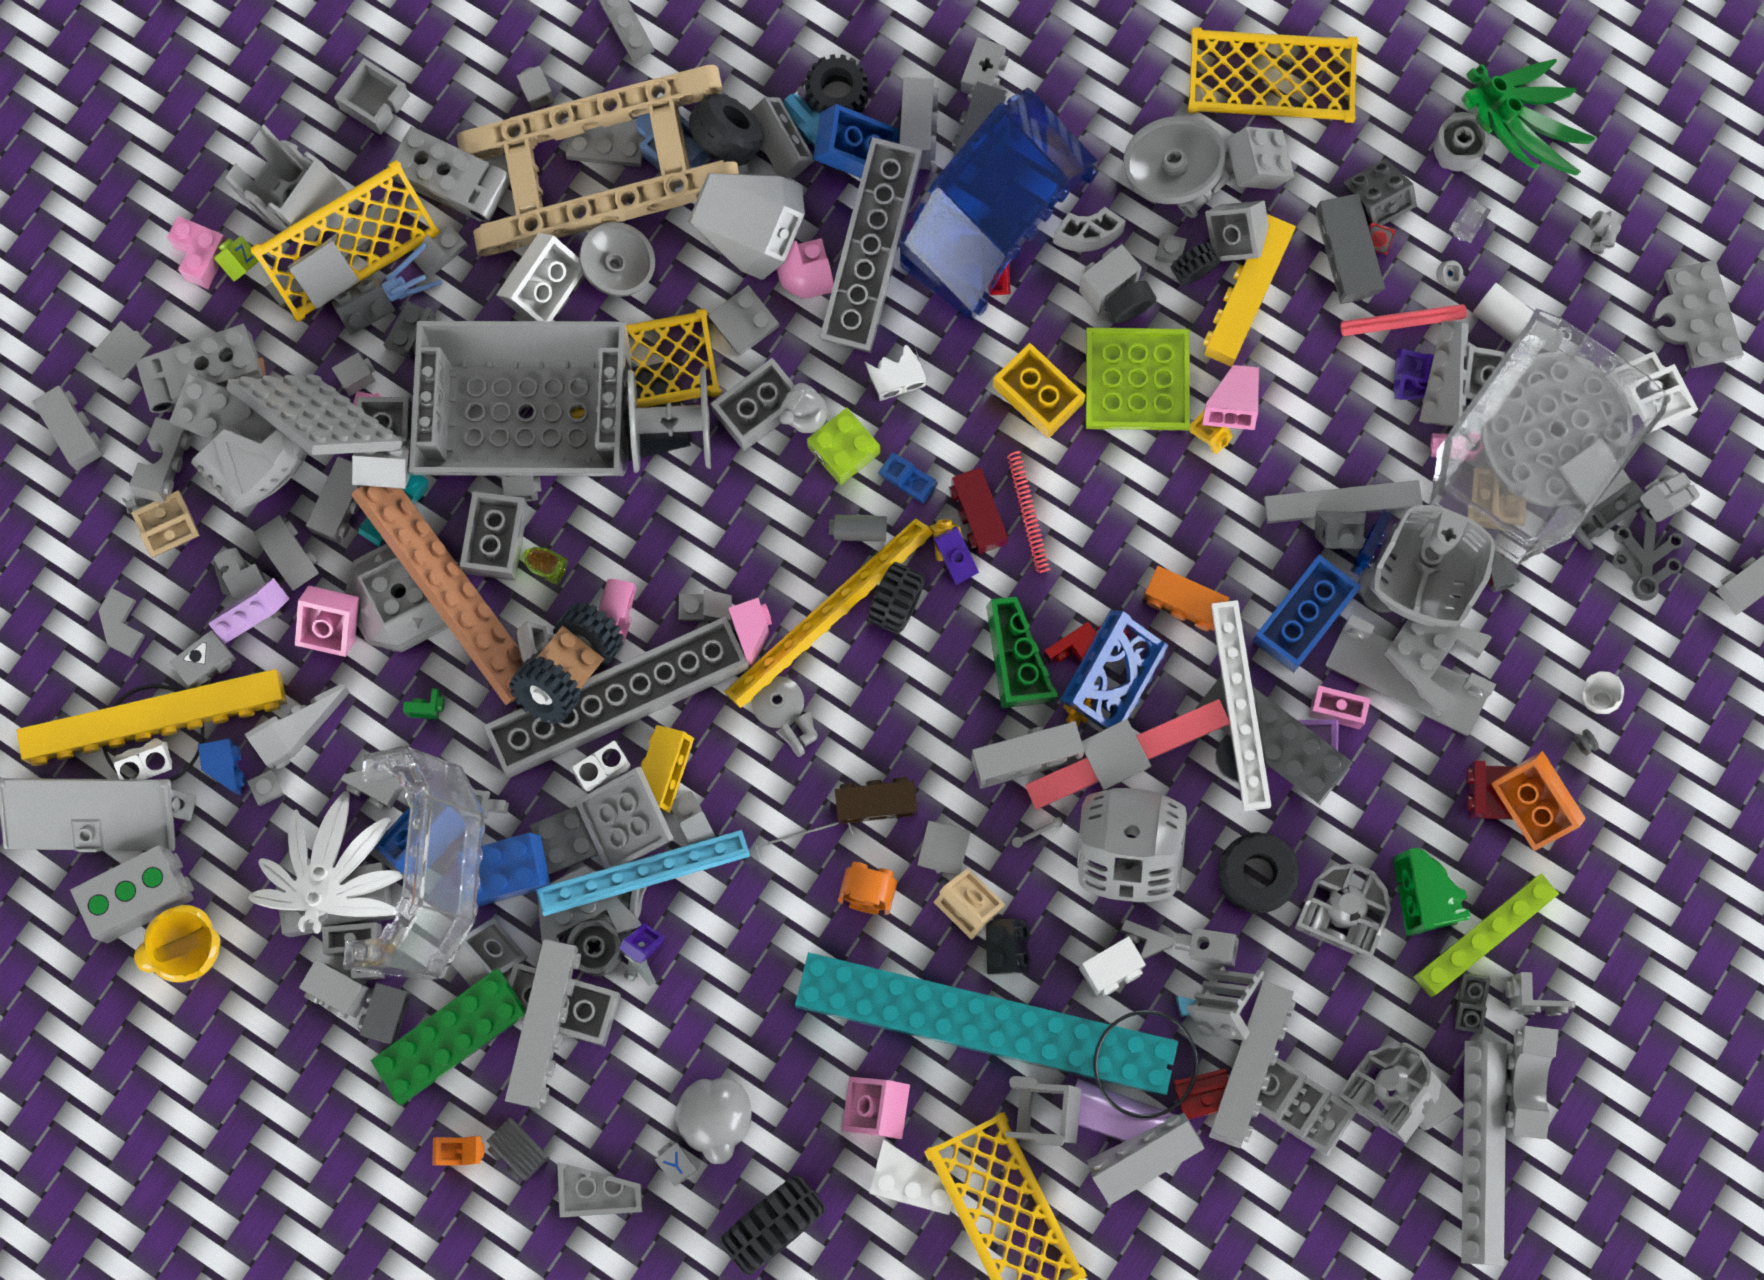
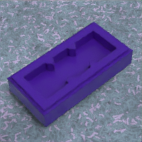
M956 526L933 538L956 585L979 573Z

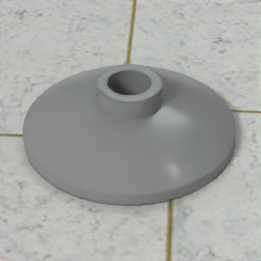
M776 676L769 685L761 689L752 699V709L755 716L761 723L771 728H782L786 723L788 725L793 724L804 708V697L800 687L791 679L782 676ZM775 696L782 698V702L778 705L772 702Z

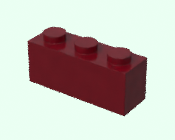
M980 467L952 477V486L948 487L953 502L958 501L961 508L957 512L962 525L967 524L970 533L966 535L971 549L976 548L979 555L1007 545L1008 536L982 468Z

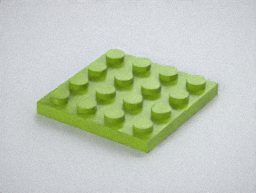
M1087 328L1086 429L1189 431V329Z

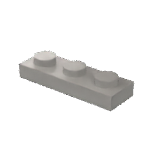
M599 0L632 62L654 52V47L628 0Z

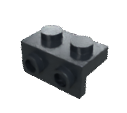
M1015 918L990 920L986 924L988 975L1028 974L1030 956L1027 950L1029 929L1026 920Z

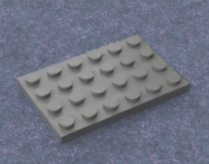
M309 374L306 377L286 375L284 378L263 376L257 379L242 376L240 379H228L227 390L310 455L382 452L401 449L402 440L395 436L393 431L383 427L377 419L367 415L362 408L355 406L350 402L349 398L339 394L334 387L327 385L317 375Z

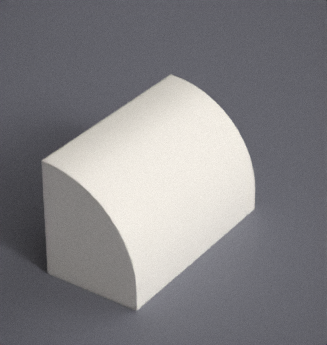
M1497 283L1493 285L1472 313L1512 344L1515 343L1537 315V313Z

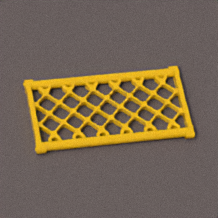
M1192 27L1190 32L1192 47L1188 113L1215 112L1344 120V123H1354L1356 119L1355 85L1358 37L1331 38L1202 30L1200 27ZM1198 40H1204L1208 49L1198 55ZM1218 41L1229 42L1233 50L1226 56H1222L1215 47ZM1243 43H1254L1258 52L1248 58L1240 51V48L1243 46ZM1268 44L1279 45L1283 53L1276 59H1272L1265 52V49H1267ZM1293 46H1304L1308 55L1298 61L1291 55L1290 51ZM1318 47L1329 48L1333 56L1328 61L1322 62L1315 55V52L1318 50ZM1343 49H1350V64L1340 56ZM1209 52H1213L1220 60L1213 67H1209L1202 60ZM1235 53L1245 61L1237 69L1227 62V59ZM1258 55H1263L1270 63L1263 70H1259L1252 63V60ZM1285 56L1295 64L1287 72L1283 71L1277 64ZM1308 58H1313L1320 65L1313 73H1309L1302 66V63ZM1334 59H1337L1345 67L1337 75L1327 67ZM1197 63H1200L1207 71L1200 78H1196ZM1221 64H1224L1232 72L1224 80L1214 73V70ZM1245 66H1250L1257 74L1250 81H1246L1239 74V71ZM1271 67H1274L1282 75L1274 83L1270 82L1264 75ZM1295 69H1300L1307 76L1300 84H1296L1289 77V74ZM1321 70L1326 71L1332 78L1324 86L1314 78ZM1345 72H1350L1349 87H1346L1339 79ZM1208 75H1211L1219 83L1211 91L1201 84V81ZM1232 77H1237L1244 85L1237 92H1233L1226 85V82ZM1258 78H1261L1269 86L1261 94L1257 93L1251 86ZM1282 80H1287L1294 87L1287 95H1283L1276 88V85ZM1308 81L1313 82L1319 89L1311 97L1301 89ZM1332 83H1337L1344 90L1337 98H1333L1326 90ZM1195 86H1198L1206 94L1202 101H1195ZM1219 88H1224L1231 97L1227 103L1216 102L1213 93ZM1245 89H1248L1256 99L1252 104H1241L1238 95ZM1269 91H1274L1281 100L1277 106L1266 105L1263 96ZM1295 92H1298L1304 97L1306 102L1303 104V107H1291L1288 98ZM1319 94H1324L1331 101V104H1329L1328 109L1317 108L1313 99ZM1345 95H1349L1348 110H1342L1341 105L1338 103Z
M397 160L388 164V168L259 245L257 243L250 247L251 253L259 260L290 308L293 319L297 322L306 318L305 315L315 310L316 307L304 290L302 292L290 290L292 280L295 277L291 271L277 270L280 258L293 259V262L301 258L299 254L303 244L318 247L322 244L321 241L325 231L337 232L335 245L339 251L350 253L348 260L350 267L355 255L367 256V266L359 271L351 267L359 282L420 246L427 235L434 239L440 234V230L431 220L405 176L401 163ZM398 174L405 188L393 187L392 177ZM378 185L386 189L384 200L381 202L370 200V190ZM391 191L403 192L400 205L387 203ZM409 194L417 205L416 209L405 207L406 198ZM357 198L359 201L364 202L360 215L348 213V203ZM369 204L381 206L378 218L374 219L365 216ZM386 208L399 210L395 222L383 220ZM404 211L416 214L411 226L400 224ZM334 212L342 215L338 228L326 226L327 221L325 217ZM421 215H423L430 227L425 231L417 228ZM348 217L360 220L355 232L343 230ZM365 221L377 223L373 235L361 234L362 225ZM312 225L320 229L318 240L315 242L304 240L303 231ZM381 225L394 226L390 239L378 237ZM399 228L411 230V239L403 244L395 241ZM343 234L355 236L352 248L339 247ZM360 238L372 240L368 252L356 250ZM289 239L298 242L296 253L294 255L282 253L281 244ZM378 241L389 243V253L382 257L373 254L375 244ZM267 252L276 256L272 268H269L262 257ZM277 274L289 276L286 288L283 289L275 276ZM288 296H301L302 305L295 308Z
M705 308L697 309L694 313L626 325L628 335H631L632 339L635 340L630 349L631 354L638 345H642L650 350L643 361H639L631 356V360L639 364L638 369L634 373L635 378L642 369H647L654 374L647 385H643L636 380V384L643 388L641 398H638V408L700 398V387L696 388L700 386V373L694 376L686 371L687 366L694 359L702 363L706 370L710 369L713 385L707 386L708 396H711V398L721 396L722 391L717 380L707 323L708 312ZM696 322H702L704 337H699L692 332ZM681 325L685 334L679 342H675L667 337L670 330L669 327ZM656 330L660 339L653 347L642 342L644 332ZM690 335L700 341L693 352L682 347V343ZM663 340H667L675 346L669 356H663L656 351ZM703 345H706L707 362L696 356ZM677 350H682L690 356L683 366H679L671 361ZM654 354L664 359V363L657 371L646 366L647 361ZM668 364L679 369L678 374L671 381L661 376V372ZM682 374H686L694 379L691 389L680 391L679 387L675 385ZM656 379H662L669 384L665 394L655 395L650 390ZM577 407L572 411L571 417L580 419L584 416L585 410Z
M1000 1112L992 1119L924 1151L928 1161H932L990 1280H1003L1000 1273L1003 1272L1004 1267L1016 1271L1015 1280H1020L1022 1273L1032 1277L1034 1280H1050L1041 1275L1043 1262L1055 1267L1053 1280H1058L1060 1269L1070 1270L1072 1277L1066 1280L1085 1279L1087 1274L1083 1266L1080 1267L1016 1139L1006 1137V1131H1011L1007 1123L1009 1119L1005 1112ZM994 1124L999 1129L995 1137L983 1132V1129ZM973 1134L976 1136L973 1148L961 1143V1140ZM981 1137L993 1143L990 1155L979 1151L978 1145ZM998 1144L1007 1145L1012 1155L1008 1158L1007 1162L996 1158L995 1152ZM953 1145L952 1158L942 1159L939 1151ZM959 1148L971 1153L969 1166L957 1162L956 1156ZM976 1155L988 1160L986 1173L974 1168L973 1164ZM993 1162L1005 1167L1003 1180L991 1175ZM954 1166L966 1171L964 1184L954 1183L950 1175ZM1010 1169H1019L1024 1179L1020 1187L1008 1182ZM971 1173L983 1178L981 1191L969 1186ZM988 1180L1000 1184L1001 1189L998 1198L986 1193ZM1005 1187L1017 1191L1018 1196L1015 1205L1004 1201ZM966 1191L978 1195L979 1201L976 1209H967L962 1199ZM1022 1194L1032 1195L1036 1203L1032 1212L1020 1206ZM984 1198L996 1203L994 1216L982 1212L981 1207ZM1001 1205L1013 1210L1011 1223L999 1218ZM1018 1212L1030 1217L1028 1230L1016 1225ZM979 1216L991 1221L989 1234L979 1233L975 1225ZM1035 1219L1045 1220L1049 1228L1045 1237L1033 1232ZM996 1223L1008 1228L1009 1232L1006 1241L994 1236ZM1013 1230L1025 1234L1026 1239L1023 1248L1012 1244ZM1031 1237L1042 1241L1043 1246L1040 1255L1029 1251L1028 1246ZM992 1241L1004 1247L1001 1260L992 1259L987 1249ZM1048 1244H1057L1062 1254L1057 1262L1046 1257L1045 1253ZM1009 1248L1021 1253L1019 1266L1007 1262L1006 1258ZM1026 1255L1038 1260L1036 1274L1025 1270L1024 1262Z

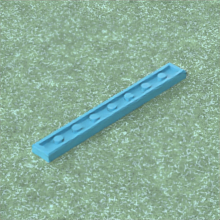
M739 830L536 889L543 916H547L750 857V852L743 832Z

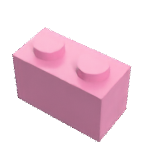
M1318 686L1314 691L1308 717L1320 720L1337 719L1340 725L1360 730L1365 724L1371 698Z

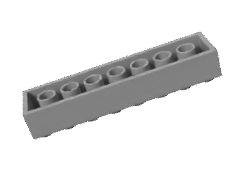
M872 137L820 334L822 341L871 353L923 157L921 149Z

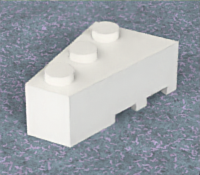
M883 1139L869 1194L949 1215L952 1202L940 1177Z

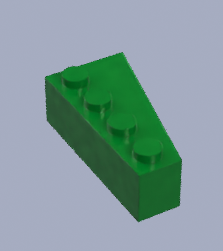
M1018 598L991 599L986 606L1001 708L1053 703L1058 695L1051 684L1047 668L1041 660L1038 646L1029 631L1030 627Z

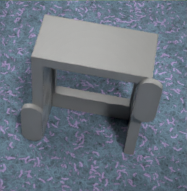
M1011 1077L1009 1081L1010 1087L1020 1089L1016 1132L1006 1131V1137L1019 1140H1036L1040 1145L1062 1146L1064 1142L1077 1144L1081 1088L1070 1085L1040 1084L1033 1077ZM1033 1092L1064 1094L1060 1135L1030 1133Z

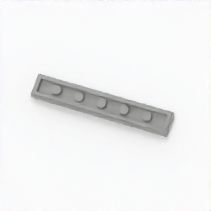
M388 198L387 203L393 204V202ZM374 204L367 209L365 216L374 219L378 218L381 206ZM386 208L383 220L395 222L399 210ZM354 219L343 230L355 232L360 220ZM365 221L362 225L361 234L373 235L377 223ZM381 225L378 236L390 226ZM338 233L331 237L334 244ZM343 234L339 247L352 248L355 236ZM360 238L356 250L359 251L372 240ZM340 251L345 260L350 257V253ZM281 275L277 278L283 289L287 286L289 276ZM294 278L290 290L302 292L303 288ZM273 282L265 287L282 309L287 306ZM289 295L288 297H289V299H290L291 302H292V301L295 300L298 296H297V295Z
M1419 480L1264 497L1267 524L1315 519L1316 511L1372 513L1409 509L1413 506L1423 505Z

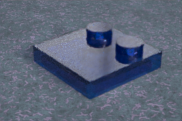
M1383 509L1371 527L1363 543V548L1360 549L1353 563L1351 572L1360 575L1364 568L1370 569L1376 557L1373 553L1376 547L1380 548L1387 535L1384 531L1393 515L1392 513Z

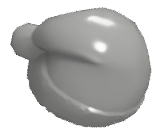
M798 383L790 390L782 403L780 411V421L782 424H789L802 433L816 432L824 425L828 416L825 400L815 389L804 383Z

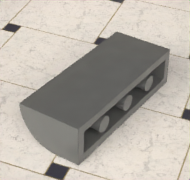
M1354 194L1320 201L1315 209V214L1340 304L1360 301L1383 291L1385 286L1360 195Z

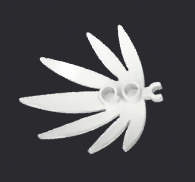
M344 791L325 815L315 838L310 865H308V848L304 825L298 810H294L289 824L288 844L297 880L294 881L277 863L261 858L258 863L266 877L278 888L285 891V893L273 889H262L251 893L248 897L249 900L260 906L272 909L305 911V915L298 922V927L301 932H305L306 925L314 923L313 931L316 934L321 930V923L318 920L319 916L325 913L354 917L398 915L395 907L382 901L352 897L379 890L403 878L400 871L371 872L340 885L373 850L391 825V820L389 818L381 819L360 833L344 851L336 867L333 868L346 828L350 800L349 792Z

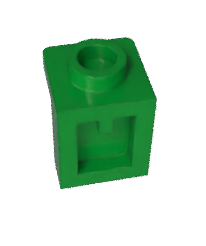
M432 688L430 703H428V700L413 698L412 702L404 701L403 713L410 718L439 720V712L444 711L445 698L441 696L438 689Z

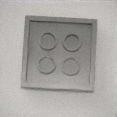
M641 767L632 769L575 801L605 869L632 862L674 840Z

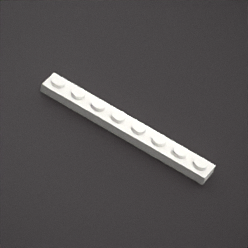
M1238 600L1212 603L1211 611L1243 810L1251 811L1271 808Z

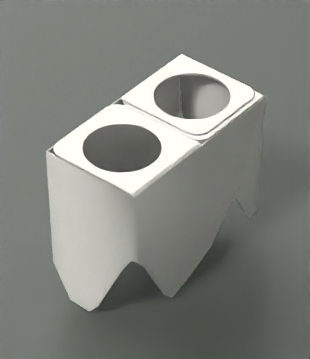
M907 345L904 346L903 355L898 363L883 357L878 364V368H875L865 362L879 401L926 386V377L918 353L916 358Z
M153 738L141 748L128 749L124 753L116 755L113 761L119 779H124L120 774V768L126 762H134L139 767V773L131 779L145 780L172 770V759L170 758L168 743L162 742L157 738ZM158 752L164 756L165 764L161 769L151 770L146 765V757L150 753Z
M614 740L571 768L581 788L587 792H592L616 779L620 774L627 773L631 769V765L625 753ZM616 749L621 755L619 764L614 767L606 766L602 761V755L605 752ZM593 763L598 769V775L592 781H584L579 775L580 767Z

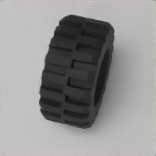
M794 1175L732 1225L720 1237V1245L741 1272L750 1276L816 1222L826 1212L825 1204L803 1177Z

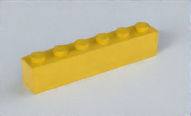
M1269 214L1267 215L1269 226L1261 257L1247 259L1244 266L1239 264L1233 277L1237 282L1234 288L1229 286L1223 299L1227 304L1224 310L1218 309L1213 323L1217 324L1214 332L1208 331L1203 345L1206 346L1205 356L1230 367L1233 366L1296 228V226Z

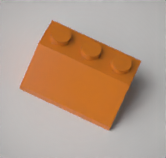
M1543 751L1521 762L1491 783L1533 851L1579 828L1586 819Z

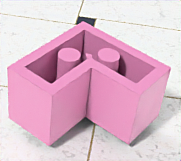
M177 216L167 239L174 249L186 253L178 271L185 280L209 289L220 267L214 257L221 252L218 247L227 239L223 234Z

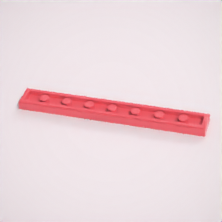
M1218 699L1136 735L1148 760L1230 725L1221 701ZM1085 758L1030 782L1025 787L1037 810L1098 783L1099 780L1088 758Z

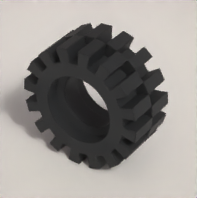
M1206 242L1198 247H1193L1190 251H1186L1184 255H1180L1170 267L1180 285L1186 286L1189 283H1194L1197 279H1202L1204 275H1208L1210 271H1213L1219 265L1220 259L1210 243Z

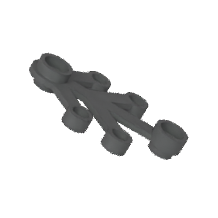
M1645 506L1641 508L1640 512L1642 519L1645 521L1643 548L1633 538L1628 527H1619L1614 533L1615 541L1624 544L1641 563V574L1629 562L1630 558L1626 552H1617L1612 557V564L1614 567L1622 569L1633 581L1632 592L1634 596L1639 600L1649 601L1658 594V584L1670 575H1676L1682 568V564L1678 559L1671 558L1664 564L1663 569L1652 576L1653 565L1672 550H1678L1683 545L1684 539L1680 534L1673 533L1666 539L1664 544L1654 551L1656 521L1653 517L1647 515V510L1650 509H1647ZM1619 531L1625 532L1627 538H1620ZM1671 538H1676L1679 542V545H1673L1671 543ZM1617 556L1623 557L1625 563H1618ZM1669 563H1674L1677 566V570H1671ZM1641 585H1646L1649 591L1647 593L1643 592Z

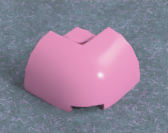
M822 238L800 244L794 241L785 262L776 269L783 289L800 298H812L831 293L834 283Z
M608 579L599 604V612L603 610L607 613L605 615L607 618L612 617L615 620L613 624L620 627L619 633L623 634L622 641L624 644L631 624L629 613L637 589L634 583Z

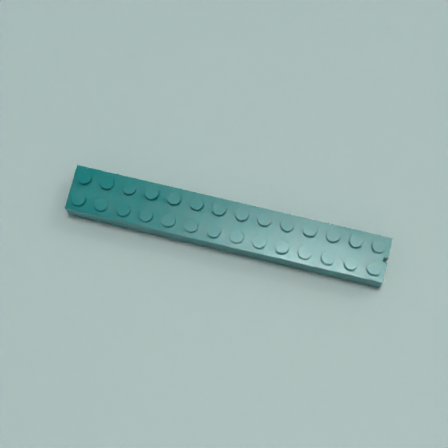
M810 952L807 954L795 1003L796 1008L1093 1080H1095L1093 1060L1096 1046L1104 1031L1110 1026L1109 1024ZM1114 1026L1106 1035L1099 1050L1097 1065L1099 1079L1102 1082L1165 1096L1167 1095L1172 1072L1167 1067L1173 1066L1178 1041Z

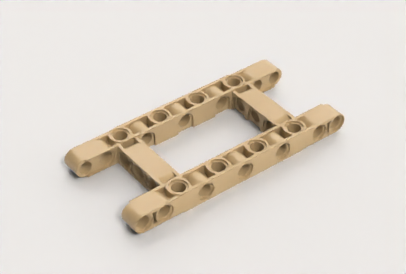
M716 65L697 67L458 133L456 136L458 148L484 160L503 154L506 155L516 211L515 216L481 224V227L473 231L477 255L491 256L529 246L538 233L561 238L594 229L604 223L622 222L697 201L708 173L739 174L736 162H723V160L690 169L678 107L699 102L708 95L722 91L718 67ZM665 91V94L662 97L657 98L659 93ZM617 104L614 110L609 111L611 106ZM650 113L661 176L543 207L541 197L543 190L539 186L537 176L539 167L535 164L533 149L537 146V143L552 139L556 141L583 134L585 130L600 126L604 128L631 121L633 117ZM569 117L566 123L561 124L563 119ZM521 130L518 136L513 137L517 131ZM684 185L681 191L675 192L678 186ZM635 198L631 205H626L629 199ZM586 211L582 218H578L581 212ZM534 224H538L535 230L530 231Z

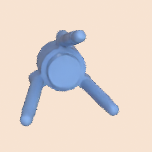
M425 243L416 249L393 272L385 276L387 281L382 283V288L391 302L442 284V281L438 280L409 289V287L425 280L426 277L422 275L408 282H405L402 276L396 277L427 247Z

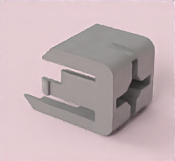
M264 124L250 142L267 160L266 165L256 179L253 181L236 163L224 179L264 222L281 232L348 192L320 160L307 151L304 153L306 156L304 157L297 150L298 146L289 141H279ZM333 213L325 217L327 222L329 221ZM313 225L303 231L304 240L314 242L320 233V229Z

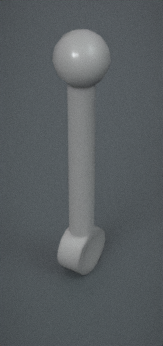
M1055 817L1053 822L1021 838L1015 837L1012 840V844L1015 848H1020L1023 842L1053 827H1061L1063 820L1060 817Z

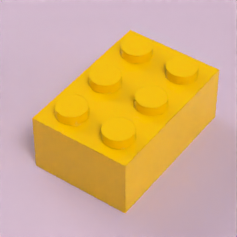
M1031 343L993 378V388L1047 439L1084 404L1085 394Z

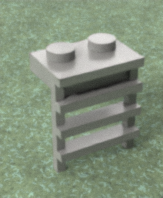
M1218 965L1217 969H1211L1210 980L1202 983L1203 991L1195 994L1196 1002L1194 1005H1188L1187 1011L1197 1025L1199 1032L1205 1036L1246 1040L1250 1031L1241 1018L1240 1012L1260 982L1264 972L1263 970H1257L1255 974L1225 971L1223 965ZM1217 981L1247 984L1248 986L1218 983ZM1210 993L1239 996L1240 998L1210 995Z

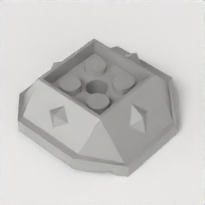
M388 544L353 561L345 594L359 597L357 625L369 645L403 652L449 628ZM397 589H406L403 597L394 598V593Z

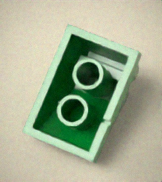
M1412 848L1392 857L1397 884L1403 883V885H1399L1397 888L1406 936L1418 935L1425 931L1456 925L1458 922L1470 919L1469 909H1464L1461 905L1462 901L1467 899L1466 891L1456 886L1448 877L1445 868L1437 860L1431 858L1425 850Z

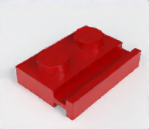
M1226 1068L1197 1075L1190 1094L1179 1105L1181 1114L1185 1113L1188 1120L1217 1113L1228 1082ZM1192 1077L1173 1082L1178 1101L1187 1091Z

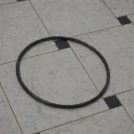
M162 684L144 685L121 696L112 707L118 706L129 695L140 690L149 688H162L173 692H179L180 690ZM203 723V727L200 728V729H201V735H200V742H199V744H203V743H204V735H205L204 723ZM103 746L102 749L104 756L110 767L116 772L114 764L108 755L106 746ZM198 749L186 768L169 778L171 782L181 777L193 766L199 756ZM120 771L124 779H131Z
M1153 1010L1130 1012L1111 1023L1100 1037L1094 1053V1076L1103 1097L1121 1113L1136 1118L1159 1117L1176 1109L1190 1094L1198 1072L1197 1050L1189 1032L1173 1017ZM1140 1014L1158 1015L1176 1024L1188 1038L1194 1056L1193 1076L1185 1094L1170 1108L1154 1114L1129 1112L1114 1103L1101 1085L1097 1068L1099 1050L1109 1031L1124 1019Z

